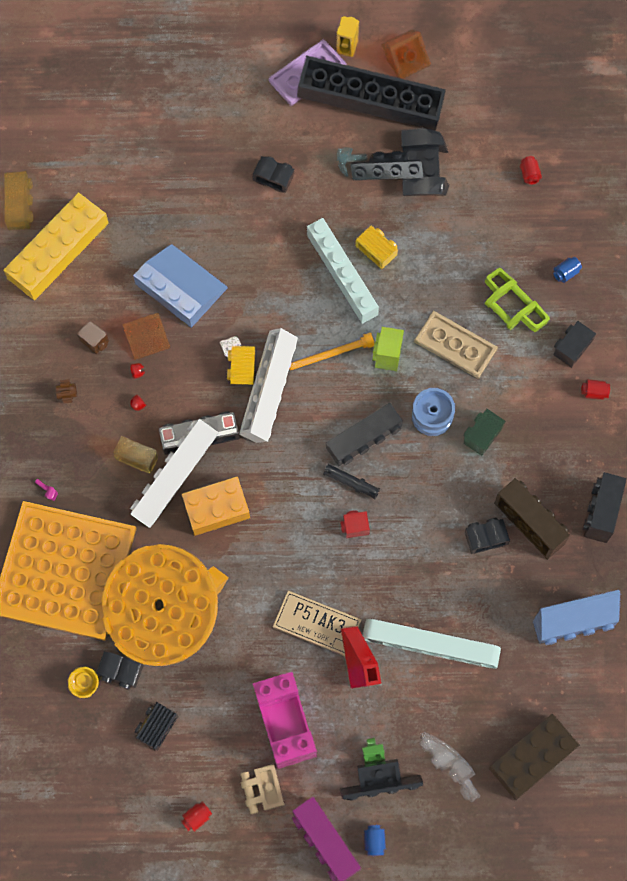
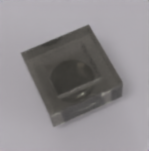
M237 335L220 342L227 361L228 350H232V346H241Z

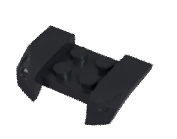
M425 128L401 130L403 152H407L408 160H422L424 171L423 178L403 179V196H446L449 184L446 177H440L439 151L449 153L443 135L439 131Z

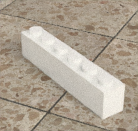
M282 328L269 331L239 432L240 435L255 443L268 442L271 436L272 425L276 418L288 370L291 367L292 356L296 349L298 338Z
M200 419L198 422H192L188 428L190 433L186 438L182 436L176 445L179 447L175 453L171 452L165 460L167 464L164 469H158L153 476L156 480L152 485L148 483L142 491V494H144L143 498L140 501L136 500L130 508L133 510L131 515L149 528L152 527L219 434V432Z

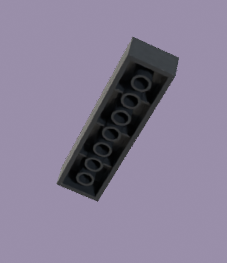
M306 55L298 85L297 97L436 131L446 89Z

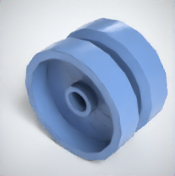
M429 388L420 392L415 398L412 409V422L415 428L428 436H438L445 433L450 428L455 414V403L452 397L446 391L439 388Z

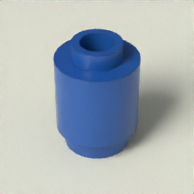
M576 257L567 258L554 267V277L557 281L565 283L580 272L582 265Z
M380 825L368 826V830H364L367 856L384 855V850H386L385 830L380 829Z

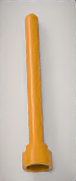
M371 332L363 334L360 340L291 362L289 370H294L360 347L372 348L374 347V339Z

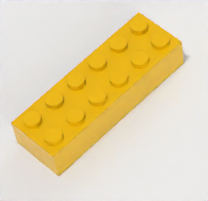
M78 192L3 270L7 279L35 301L108 225L106 213Z

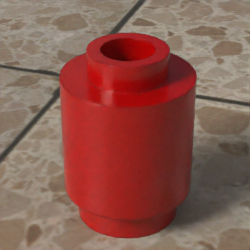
M528 156L521 160L520 168L524 182L530 185L537 184L542 178L538 161L533 156Z
M587 379L585 383H582L581 394H584V398L608 399L610 384L605 381Z
M203 801L199 804L196 803L182 815L184 819L181 823L188 831L192 829L195 832L210 819L209 817L212 815V812Z

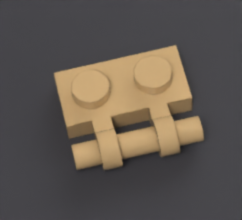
M274 764L255 769L256 778L250 779L249 772L241 773V787L245 790L247 798L245 803L246 807H249L250 814L258 813L257 804L263 803L264 811L284 806ZM258 785L261 796H254L252 786Z

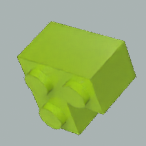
M382 326L381 333L377 332L372 361H376L375 368L391 371L398 370L404 330Z

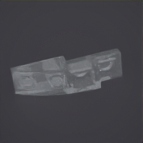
M422 733L419 743L425 752L429 751L432 755L431 762L436 769L440 768L442 772L450 768L449 775L455 783L458 781L462 789H460L463 797L466 800L470 799L471 803L477 800L480 795L470 781V778L475 775L470 765L448 744L428 733Z

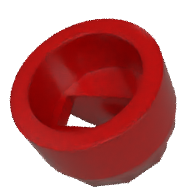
M130 364L133 379L144 375L145 371H141L144 368L142 364Z
M138 394L130 401V405L135 411H140L147 406Z

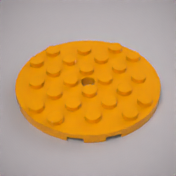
M171 545L145 546L133 551L124 560L122 559L111 572L102 596L103 621L107 633L110 634L115 642V646L130 659L151 666H166L179 663L196 653L204 645L213 630L218 609L216 587L208 569L190 552ZM162 599L164 608L158 611L155 603L157 600Z

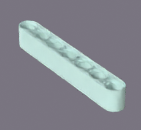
M366 619L363 630V637L367 642L487 668L498 667L501 648L495 645L374 619Z

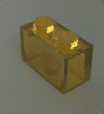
M123 436L120 437L113 452L116 460L151 474L158 459L155 449Z

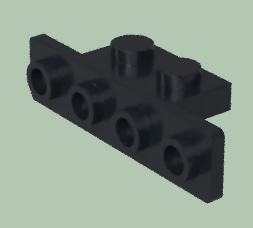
M394 151L392 153L375 152L372 153L369 162H352L350 165L353 180L423 178L424 176L422 160H408L407 152Z
M398 759L358 765L360 785L340 788L343 800L352 801L362 796L375 797L379 793L387 792L393 794L402 789L415 790L423 786V780L421 775L401 778Z

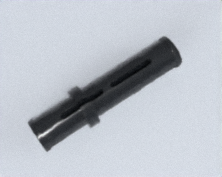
M329 463L325 468L326 471L323 473V475L355 489V492H361L374 500L377 498L378 492H380V488L365 482V479H359Z

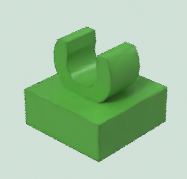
M375 738L367 739V747L362 748L365 764L384 761L383 744L376 745Z

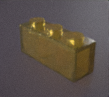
M26 171L4 173L6 226L8 230L30 229V222H33V212L30 211V205H33L32 194H30V189L33 188L32 178L28 177Z

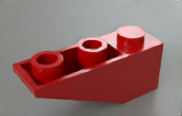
M358 626L342 628L341 634L350 688L381 684L378 663Z

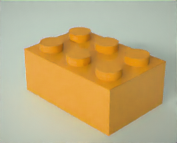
M238 476L182 494L195 536L250 519Z

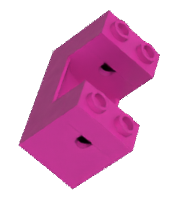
M293 672L253 683L277 768L280 769L317 757V750L311 731L308 728Z

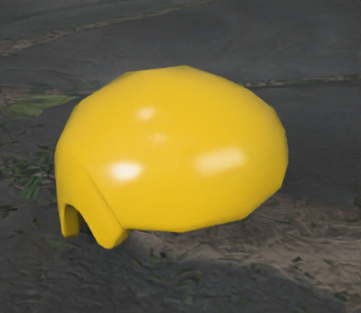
M78 667L71 672L68 678V688L73 695L79 698L90 697L98 688V675L88 667Z

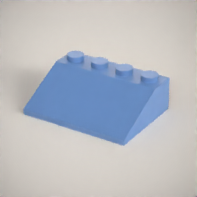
M173 244L145 262L133 275L135 284L191 328L228 288Z
M616 590L541 608L533 620L539 644L551 645L556 643L557 639L564 638L567 641L576 638L578 634L583 633L584 636L594 634L595 630L598 629L603 631L614 629V626L619 622L620 591Z

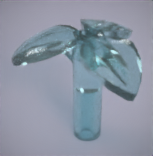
M349 147L338 148L336 158L339 161L338 167L342 174L348 177L345 164L347 162L366 161V154H351L353 149Z

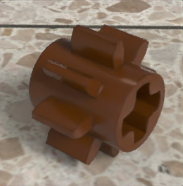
M70 379L60 380V385H56L57 399H62L63 404L73 403L72 399L77 397L76 384H71Z

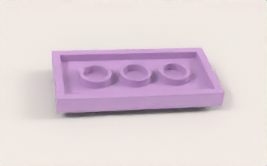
M324 39L269 78V83L290 106L302 99L297 97V91L306 55L346 65V62Z

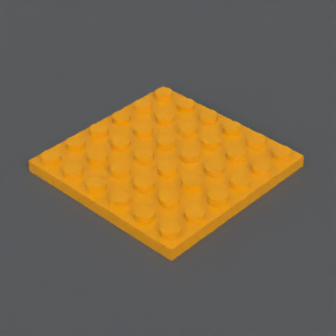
M23 501L0 576V617L106 641L108 633L103 621L104 612L102 606L104 587L115 566L122 559L124 560L129 556L136 526Z

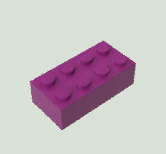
M311 797L292 811L294 815L292 821L298 830L301 828L306 833L303 835L305 841L310 848L314 845L318 851L315 855L322 865L326 863L330 869L327 873L332 881H346L361 870L360 865L314 797Z

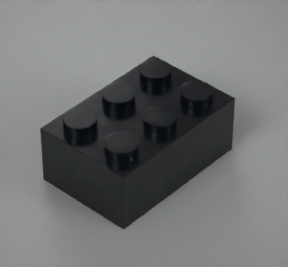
M606 472L602 474L601 478L597 477L591 492L594 495L591 501H589L587 512L590 514L585 519L582 530H585L584 537L604 543L609 541L614 534L627 478Z

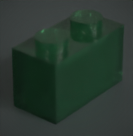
M486 409L484 413L480 412L474 420L476 422L472 428L469 426L463 435L465 437L463 444L481 456L484 455L501 432L506 422L489 409Z

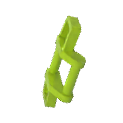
M498 268L486 277L485 283L494 293L484 304L491 308L507 324L506 327L509 330L513 329L520 321L533 332L538 331L548 323L550 317L536 301H532L520 289L517 282L503 269ZM495 276H500L507 283L498 288L491 279ZM510 290L527 305L512 319L496 303L499 298ZM535 311L543 321L535 324L527 316Z

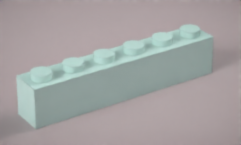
M322 218L308 225L307 236L360 322L363 324L378 316L379 306L325 220Z

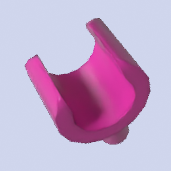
M36 479L35 483L46 491L44 496L49 500L55 501L58 492L53 487L47 486L39 479Z

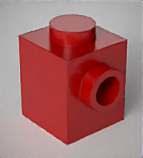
M353 510L343 515V521H340L341 532L346 533V538L370 534L367 511L358 512Z

